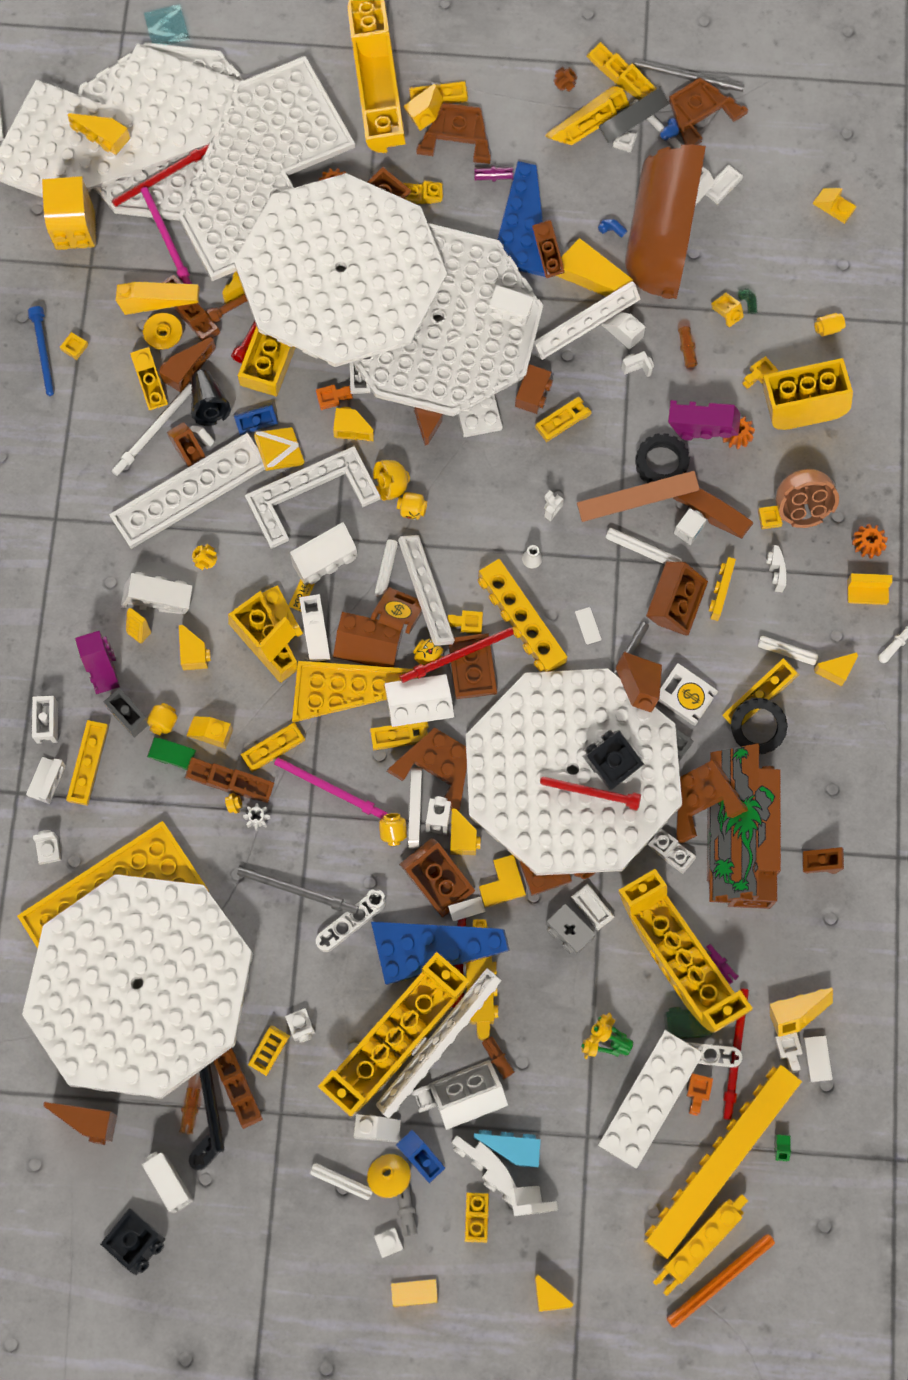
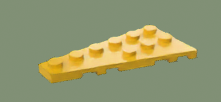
M298 661L292 722L387 700L384 683L400 681V675L413 669Z

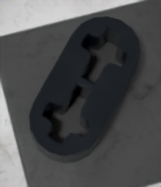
M210 1133L189 1156V1165L195 1170H204L219 1154L213 1153L212 1148L209 1151L206 1150L211 1144L209 1142ZM206 1152L207 1154L202 1159L204 1164L195 1166L196 1160L194 1157L196 1155L201 1156Z

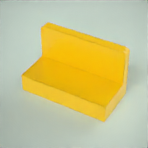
M851 573L847 580L848 603L888 605L892 575Z

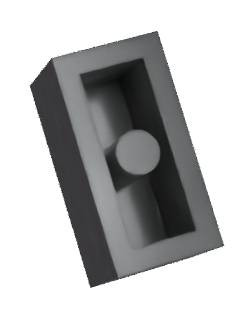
M120 688L103 701L107 709L134 738L149 726L147 717Z

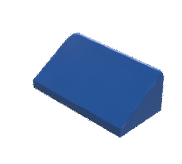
M272 404L233 415L240 435L278 424Z

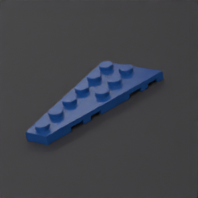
M371 922L386 985L418 977L422 973L424 965L436 952L454 967L510 951L504 929Z

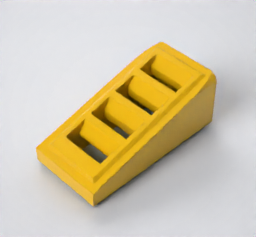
M129 608L127 610L126 632L137 642L143 643L151 634L150 627L143 616Z
M271 1025L248 1065L267 1076L289 1040L290 1035ZM273 1034L282 1041L279 1043L270 1036ZM268 1042L277 1047V1050L275 1051L268 1047L266 1043ZM264 1050L265 1052L271 1054L273 1057L270 1059L269 1057L262 1054L261 1051ZM257 1058L267 1062V1067L257 1062Z

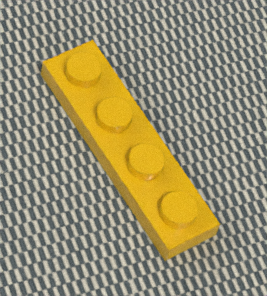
M87 720L66 799L67 802L89 805L109 728L108 724Z

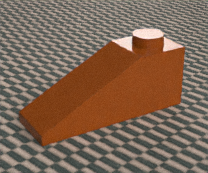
M209 337L164 362L159 371L162 382L181 393L192 380V375L200 370L216 349L213 338Z

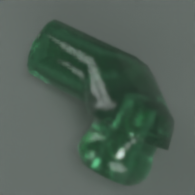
M747 288L739 290L738 299L747 302L748 314L758 313L756 295Z

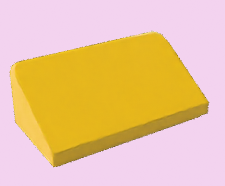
M283 617L258 645V655L268 662H272L296 634L288 618Z
M436 1279L391 1283L393 1307L438 1303Z

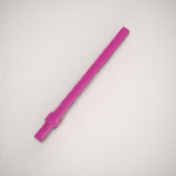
M148 187L142 188L141 193L178 270L176 273L179 279L184 284H192L189 278L190 273L182 263Z
M279 757L275 760L274 765L361 808L362 812L368 815L372 814L382 819L385 814H389L375 807L374 803L368 800L364 801Z

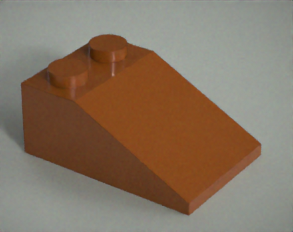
M433 838L429 839L399 864L442 918L450 912L448 906L464 901L475 892V889L439 842Z
M44 1102L43 1106L77 1132L88 1137V1142L106 1145V1141H113L117 1120L116 1114L109 1111Z

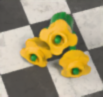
M610 1012L598 1017L596 1024L591 1029L593 1035L583 1040L581 1050L584 1053V1059H587L588 1056L595 1057L598 1051L609 1053L616 1057L620 1054L627 1056L631 1052L633 1040L627 1038L626 1034L613 1026L616 1020L612 1018ZM612 1040L610 1046L613 1049L599 1047L600 1041Z

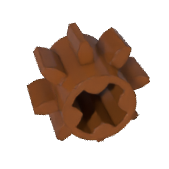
M563 66L556 71L554 75L556 77L554 79L556 87L561 91L566 89L569 92L576 84L575 80H577L576 73L570 67L564 69Z

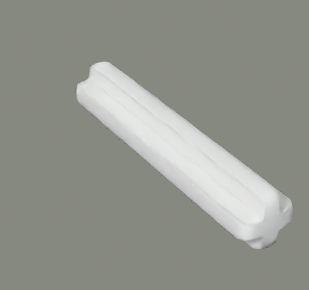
M389 539L386 543L375 589V596L380 598L383 597L388 588L398 546L395 540Z
M761 636L758 642V647L811 665H815L818 660V654L765 636Z
M314 1163L310 1170L311 1175L363 1199L369 1200L373 1191L369 1187L317 1163Z

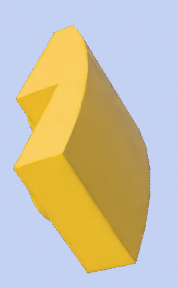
M423 181L421 185L403 182L405 186L412 190L405 198L407 201L414 204H431L442 202L443 200L442 183Z
M466 1193L465 1242L487 1243L489 1193Z

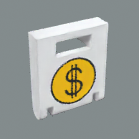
M677 663L660 688V699L658 702L690 724L696 726L698 720L692 716L694 715L700 719L714 699L711 695L716 696L718 691ZM674 677L680 682L673 693L670 694L665 689Z

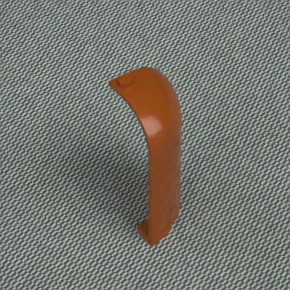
M690 144L681 145L677 149H671L670 147L662 148L657 151L656 155H650L643 163L626 250L625 265L630 278L633 279V282L639 288L650 294L662 296L665 299H677L706 146Z

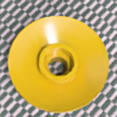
M158 313L151 316L143 327V336L147 344L159 350L175 346L180 341L183 332L180 321L169 313ZM161 333H167L165 336H160Z
M386 1154L377 1158L371 1164L367 1173V1182L370 1189L377 1196L383 1198H393L400 1195L406 1190L411 1180V1170L405 1159L395 1154ZM387 1170L391 1171L390 1175L384 1176Z

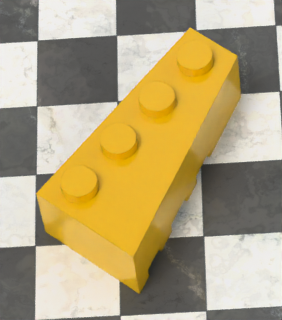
M261 591L228 614V624L280 683L297 671V661L288 644L272 662H268L258 655V645L278 624L269 606L266 604Z

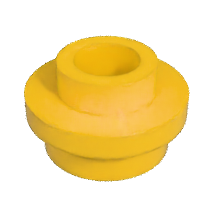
M230 793L228 797H225L227 810L229 813H240V808H242L241 798L236 796L235 793Z

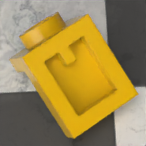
M728 293L723 294L711 303L712 309L725 318L728 327H731L744 317L741 303Z

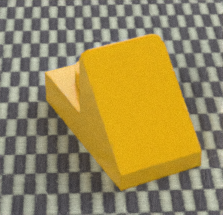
M823 188L814 200L813 205L845 224L857 206L841 197L842 188Z

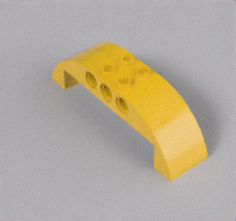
M656 869L619 889V894L627 914L648 952L682 1002L702 1026L715 1033L753 1010L741 990L736 993L733 991L668 898L667 885Z
M436 952L424 965L422 973L341 1065L335 1071L332 1069L317 1087L350 1117L355 1115L386 1084L423 1039L429 1035L457 1001L470 981Z

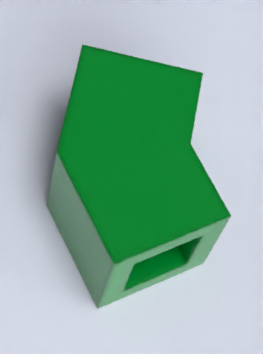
M775 1135V1160L789 1161L791 1155V1136Z

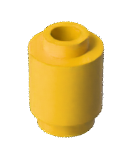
M832 313L818 317L814 323L816 333L822 337L841 332L846 325L844 316L841 313Z

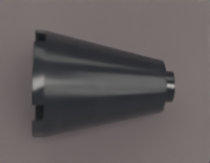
M201 369L192 375L191 416L198 425H216L218 420L222 419L224 421L230 415V403L212 374L208 370Z

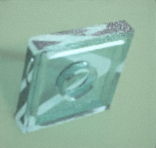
M180 5L143 13L152 44L169 45L190 40Z

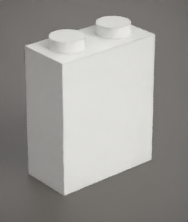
M156 1151L145 1158L147 1162L142 1164L169 1212L176 1213L194 1201L167 1154L157 1153Z

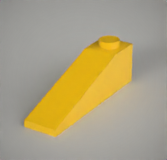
M153 282L117 285L115 301L125 315L198 303L199 285Z
M783 658L722 716L731 724L734 712L743 702L752 698L772 700L800 674ZM757 708L748 712L742 720V725L761 709Z

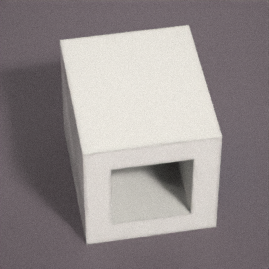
M689 509L676 526L674 534L691 545L703 529L707 519L699 511Z

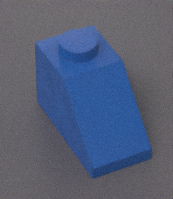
M413 1130L396 1144L399 1150L429 1184L446 1169Z

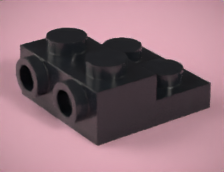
M612 730L607 731L601 736L602 741L597 745L595 742L585 748L586 754L582 756L609 790L614 789L644 765L620 730L614 732Z
M129 1208L100 1245L129 1272L137 1276L138 1273L146 1271L149 1266V1259L163 1250V1242L166 1239L134 1210Z

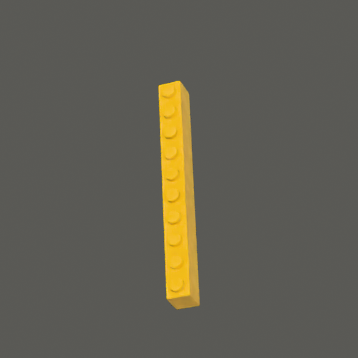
M779 1065L777 1068L772 1067L765 1076L768 1080L765 1084H759L752 1093L755 1097L750 1103L746 1101L739 1110L742 1114L737 1120L733 1118L725 1128L728 1130L724 1137L719 1136L712 1146L715 1148L710 1155L706 1153L700 1160L699 1164L701 1167L697 1173L691 1172L685 1180L688 1184L682 1191L679 1188L672 1197L674 1203L671 1207L668 1208L666 1206L658 1217L661 1220L656 1226L652 1224L644 1235L647 1238L644 1242L664 1259L669 1258L802 1081L782 1065Z

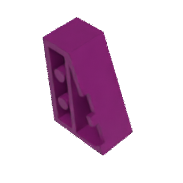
M671 400L668 423L683 440L689 441L693 438L711 439L712 437L730 438L731 436L739 435L741 413L735 405L709 403L708 407L696 406V402H690L689 405L677 404L676 400Z
M100 631L76 637L75 641L86 672H89L91 675L89 678L91 683H93L95 693L99 694L119 688L120 685L113 661H116L114 650L111 648L110 643H108L107 637H103Z

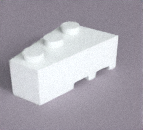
M142 572L131 573L124 585L121 608H127L128 605L140 606V610H147V607L159 609V612L185 614L190 605L192 585H187L185 581L180 580L175 582L168 581L167 578L161 576L149 577Z

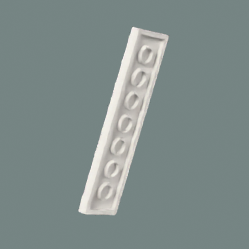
M246 433L109 514L130 549L265 470L260 452L249 434Z

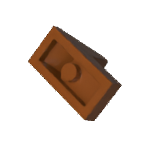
M842 847L803 851L804 873L828 872L836 874L844 869V850Z

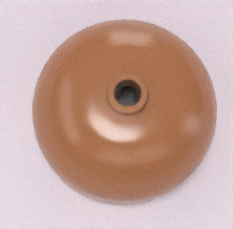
M803 469L790 474L781 482L776 493V506L781 519L796 528H808L823 523V519L831 512L834 513L839 504V494L832 479L825 473L815 469ZM805 504L808 505V508L812 515V517L808 519H803L807 514V511L804 506Z

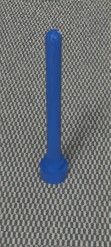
M34 306L28 309V316L35 327L46 394L53 396L54 389L42 321L45 317L44 309L40 306Z

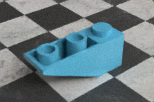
M479 1130L478 1134H474L475 1140L483 1143L487 1148L513 1165L532 1168L539 1167L541 1139H536V1135L523 1134V1138L514 1137V1133L501 1132V1136L492 1135V1131Z

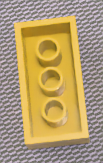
M256 326L238 373L240 386L277 397L296 347L283 344L268 334L259 333Z

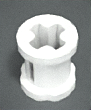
M429 1085L416 1089L411 1093L412 1096H415L419 1113L437 1106L430 1095Z

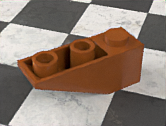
M548 220L532 225L546 279L565 273L552 221Z

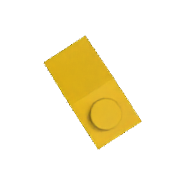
M433 84L403 107L410 119L421 131L436 120L443 97L437 86Z
M350 407L336 408L333 427L334 438L374 441L373 428L356 409Z
M179 625L180 661L183 671L208 669V662L211 661L210 649H207L205 643L184 625Z
M194 716L186 736L226 749L233 728L231 723L212 717Z
M452 809L450 855H476V849H480L481 837L477 836V830L457 809Z

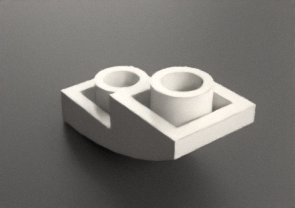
M774 545L772 552H768L766 564H770L769 571L774 572L772 584H775V591L783 593L786 587V566L779 546Z
M663 829L648 844L654 852L682 874L685 873L696 859L693 853L681 846L677 839Z

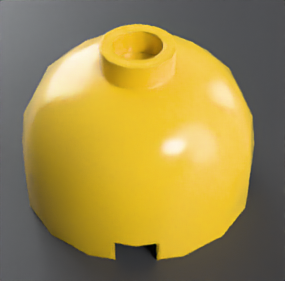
M382 460L376 462L373 469V480L377 479L379 486L375 487L381 500H394L405 493L410 476L408 471L399 462Z

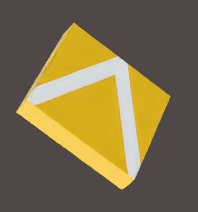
M293 427L255 432L254 438L266 471L303 466L304 459Z

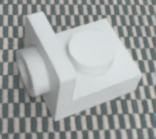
M43 830L38 832V835L33 836L40 865L61 861L58 836L54 832Z
M306 1008L285 1016L294 1041L299 1040L302 1043L312 1039L311 1035L315 1034Z

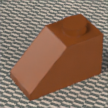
M414 407L424 445H428L442 423V415L444 414Z
M184 422L166 432L188 468L206 458L193 432Z

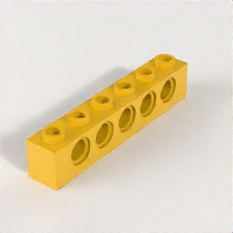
M497 559L479 570V579H477L479 585L483 590L486 589L488 591L492 604L500 608V615L503 620L511 624L514 636L522 640L525 652L533 656L535 659L534 664L538 671L551 672L566 664L567 655L502 561ZM500 582L503 584V587L495 588L493 584ZM510 598L513 599L515 603L508 605L504 602V600ZM517 615H524L526 619L518 621L515 617ZM529 631H534L537 633V636L531 638L527 635V633ZM544 647L547 648L549 652L547 654H541L538 651V649Z

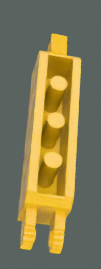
M486 919L473 920L472 927L488 928ZM492 956L466 963V978L470 981L466 987L467 992L486 968L497 975L496 962H492ZM497 989L489 995L483 1006L476 1011L469 1021L472 1025L476 1024L477 1038L481 1041L490 1036V1024H494V1018H498V1005H494L493 996H497Z
M740 1194L734 1202L730 1198L723 1202L662 1267V1272L653 1280V1283L655 1285L660 1284L666 1275L669 1274L674 1280L665 1287L663 1293L666 1296L678 1284H682L743 1218L744 1212L741 1209L749 1200L743 1194Z

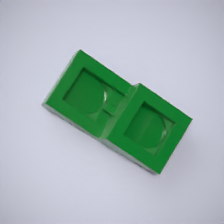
M154 737L147 757L187 770L190 759L194 758L196 750Z

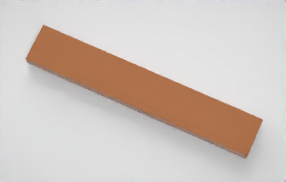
M695 471L580 501L577 502L581 521L585 522L699 491Z

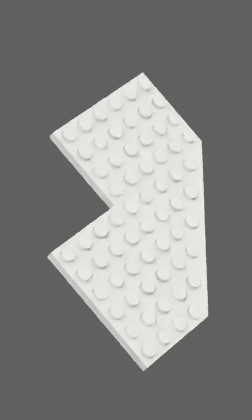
M140 44L136 45L105 105L35 80L0 146V182L43 198L42 179L82 176L87 191L90 192V189L100 185L104 187L115 183L117 179L127 176L128 178L142 173L144 169L156 168L167 164V161L177 157L178 159L190 155L189 152L195 149L198 150L210 142L212 143L216 128L223 118L229 99L233 95V89L236 83L241 81ZM68 113L113 118L128 128L130 140L117 155L112 152H106L95 141L91 142L81 132H75L69 125L67 115Z
M305 56L236 83L233 95L224 110L223 118L216 128L212 143L210 142L206 151L203 164L200 165L196 174L193 187L190 188L186 197V203L179 213V220L211 281L237 271L234 260L271 195L294 188L288 175L355 148L352 137Z

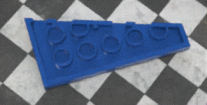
M518 161L497 240L501 242L507 255L512 258L518 267V271L545 277L532 225L543 222L537 165Z

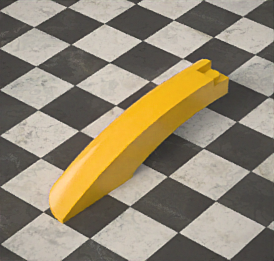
M349 0L348 16L366 143L375 152L388 153L387 147L405 145L406 143L385 0Z

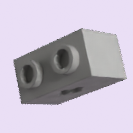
M566 904L546 923L548 927L546 929L547 932L555 939L558 937L563 942L562 947L569 954L572 952L575 955L580 953L596 935ZM566 928H573V935L570 933L566 935Z

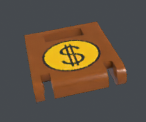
M388 587L374 609L371 620L375 621L378 615L381 614L379 623L402 631L404 625L407 624L405 633L410 634L423 612L418 598Z

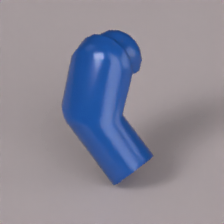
M674 118L668 120V126L660 133V137L664 141H668L669 138H674L679 134L678 124Z
M604 219L598 225L599 232L603 234L613 230L622 238L627 232L615 219Z

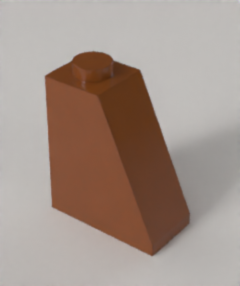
M623 652L616 665V670L629 701L633 707L652 712L660 699L662 665Z

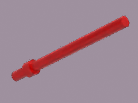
M210 143L198 150L195 149L189 152L190 155L111 200L114 207H117L141 193L142 188H149L190 163L200 161L202 156L206 154Z
M510 627L430 663L415 666L413 670L400 675V681L405 683L416 677L418 679L424 677L426 673L514 635L513 629Z
M740 989L748 1000L749 990ZM746 1014L738 1018L735 1025L733 1047L740 1050V1052ZM732 1051L730 1063L734 1064L735 1060H739V1056L735 1055V1051ZM739 1066L730 1067L727 1091L724 1092L723 1097L725 1102L723 1119L732 1120L733 1106L737 1101L735 1091Z

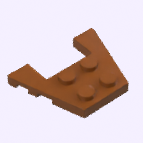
M701 78L669 96V103L685 145H698L702 142V136L693 126L722 108L731 120L735 122L748 113V108L744 105L741 107L736 104L733 98H727L719 93V89Z
M443 103L436 120L432 122L431 127L423 136L421 144L418 145L417 154L434 157L437 139L476 144L473 162L490 164L491 156L489 154L481 108Z
M433 728L390 766L386 772L404 781L412 765L416 764L450 785L444 798L451 802V811L452 809L459 811L467 770L466 746L437 728Z
M714 760L680 777L682 806L678 810L676 837L679 843H684L697 836L693 815L723 800L728 817L734 818L748 811L747 806L739 799L737 791L730 785V780L718 762Z

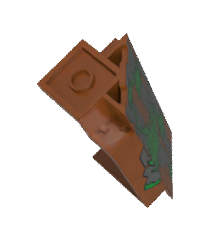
M759 743L710 752V761L718 762L730 780V785L737 791L739 799L747 806L748 811L734 818L728 817L724 800L707 808V881H709V902L728 903V907L771 909L777 902V875L781 872V769H775L774 766H762V769L759 768Z

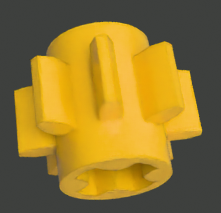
M206 544L205 547L203 545L197 546L192 553L194 566L201 570L204 567L206 569L212 568L217 562L215 548L209 544Z

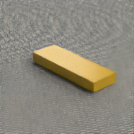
M465 81L436 85L443 97L442 104L468 101ZM432 85L409 88L410 101Z
M295 722L243 752L241 757L251 773L304 742L305 738Z

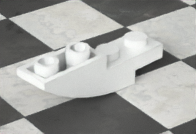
M456 1136L452 1141V1145L455 1146L453 1151L461 1157L467 1155L471 1158V1164L478 1170L482 1171L483 1168L487 1170L482 1177L485 1180L484 1185L493 1192L496 1189L503 1194L501 1198L512 1205L510 1190L517 1187L499 1158L483 1143L479 1142L474 1149L460 1137Z

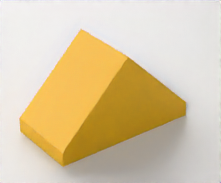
M856 652L818 663L814 671L816 674L842 687L858 654Z
M536 1275L534 1279L539 1312L572 1308L574 1304L541 1276Z

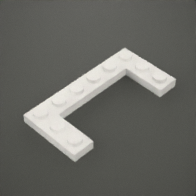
M355 446L245 495L270 549L289 541L273 506L339 476L346 475L362 508L380 500V495Z

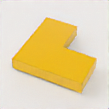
M514 855L493 860L499 881L479 886L484 907L526 896Z

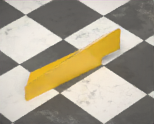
M611 86L545 134L546 138L573 145L599 128L598 126L616 116V111L630 105L623 88Z

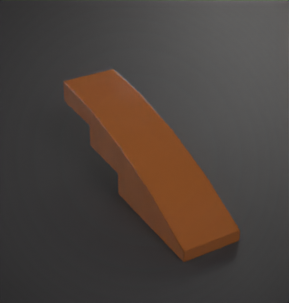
M175 275L161 282L182 284ZM198 303L174 307L201 341L209 337L214 338L220 334L219 328L211 321L206 311Z
M699 488V491L673 497L674 500L689 506L693 511L696 510L702 513L704 518L708 519L709 524L741 539L753 525V521L701 488Z
M193 757L190 759L184 777L209 787L265 803L269 802L274 782L237 769L232 770L215 763L210 764Z
M230 1048L213 1062L240 1125L245 1129L262 1121L263 1118L233 1048Z

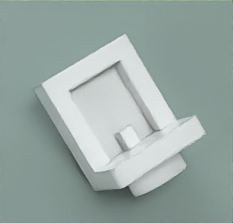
M645 351L636 355L630 354L626 356L621 366L624 375L643 368L646 377L651 376L652 369L654 368L652 359L647 357Z

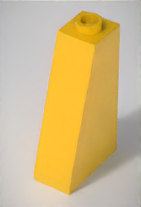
M580 238L561 257L565 273L556 275L605 297L633 282L632 278Z

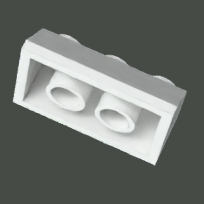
M344 522L294 549L290 552L293 568L306 586L309 583L314 584L318 582L320 577L325 574L334 573L344 563L349 564L353 562L357 557V549Z
M446 674L421 677L419 679L415 678L405 683L401 681L384 683L389 719L392 727L454 718L452 698Z
M490 1060L429 1083L446 1130L508 1106L502 1085Z

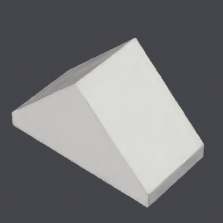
M351 362V394L371 393L369 386L354 363Z

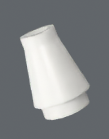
M536 545L529 546L522 556V562L526 567L537 568L542 563V555Z

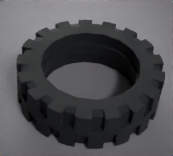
M658 433L654 434L653 437H647L645 442L640 444L635 459L636 471L640 473V478L643 481L646 480L647 483L686 473L690 462L689 450L685 448L684 442L682 440L679 441L678 437L674 435L673 437L669 436L667 433L663 435ZM658 447L668 448L678 456L679 466L672 473L658 474L652 471L646 463L648 452Z
M752 698L737 707L732 716L731 730L736 743L740 747L758 744L753 743L744 736L741 728L742 720L748 712L757 708L771 712L776 719V732L769 741L759 743V754H766L774 751L783 743L787 735L788 723L783 710L775 702L766 698Z

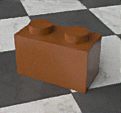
M529 364L526 376L523 378L515 399V407L538 414L539 408H544L546 403V390L550 391L553 384L551 371Z

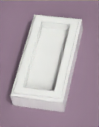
M728 165L714 179V185L705 195L716 204H719L742 180L743 175Z
M588 884L571 896V899L597 931L614 919V915Z
M826 1036L803 1038L809 1082L833 1080Z

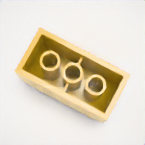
M82 176L42 179L45 223L55 249L66 250L96 247L95 209Z
M843 358L763 375V392L772 425L776 429L788 430L835 420L847 414L851 409L853 390Z

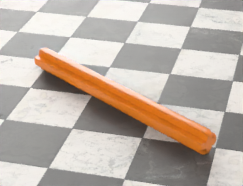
M766 1234L669 1315L667 1321L671 1327L676 1328L775 1244L774 1239L769 1234Z

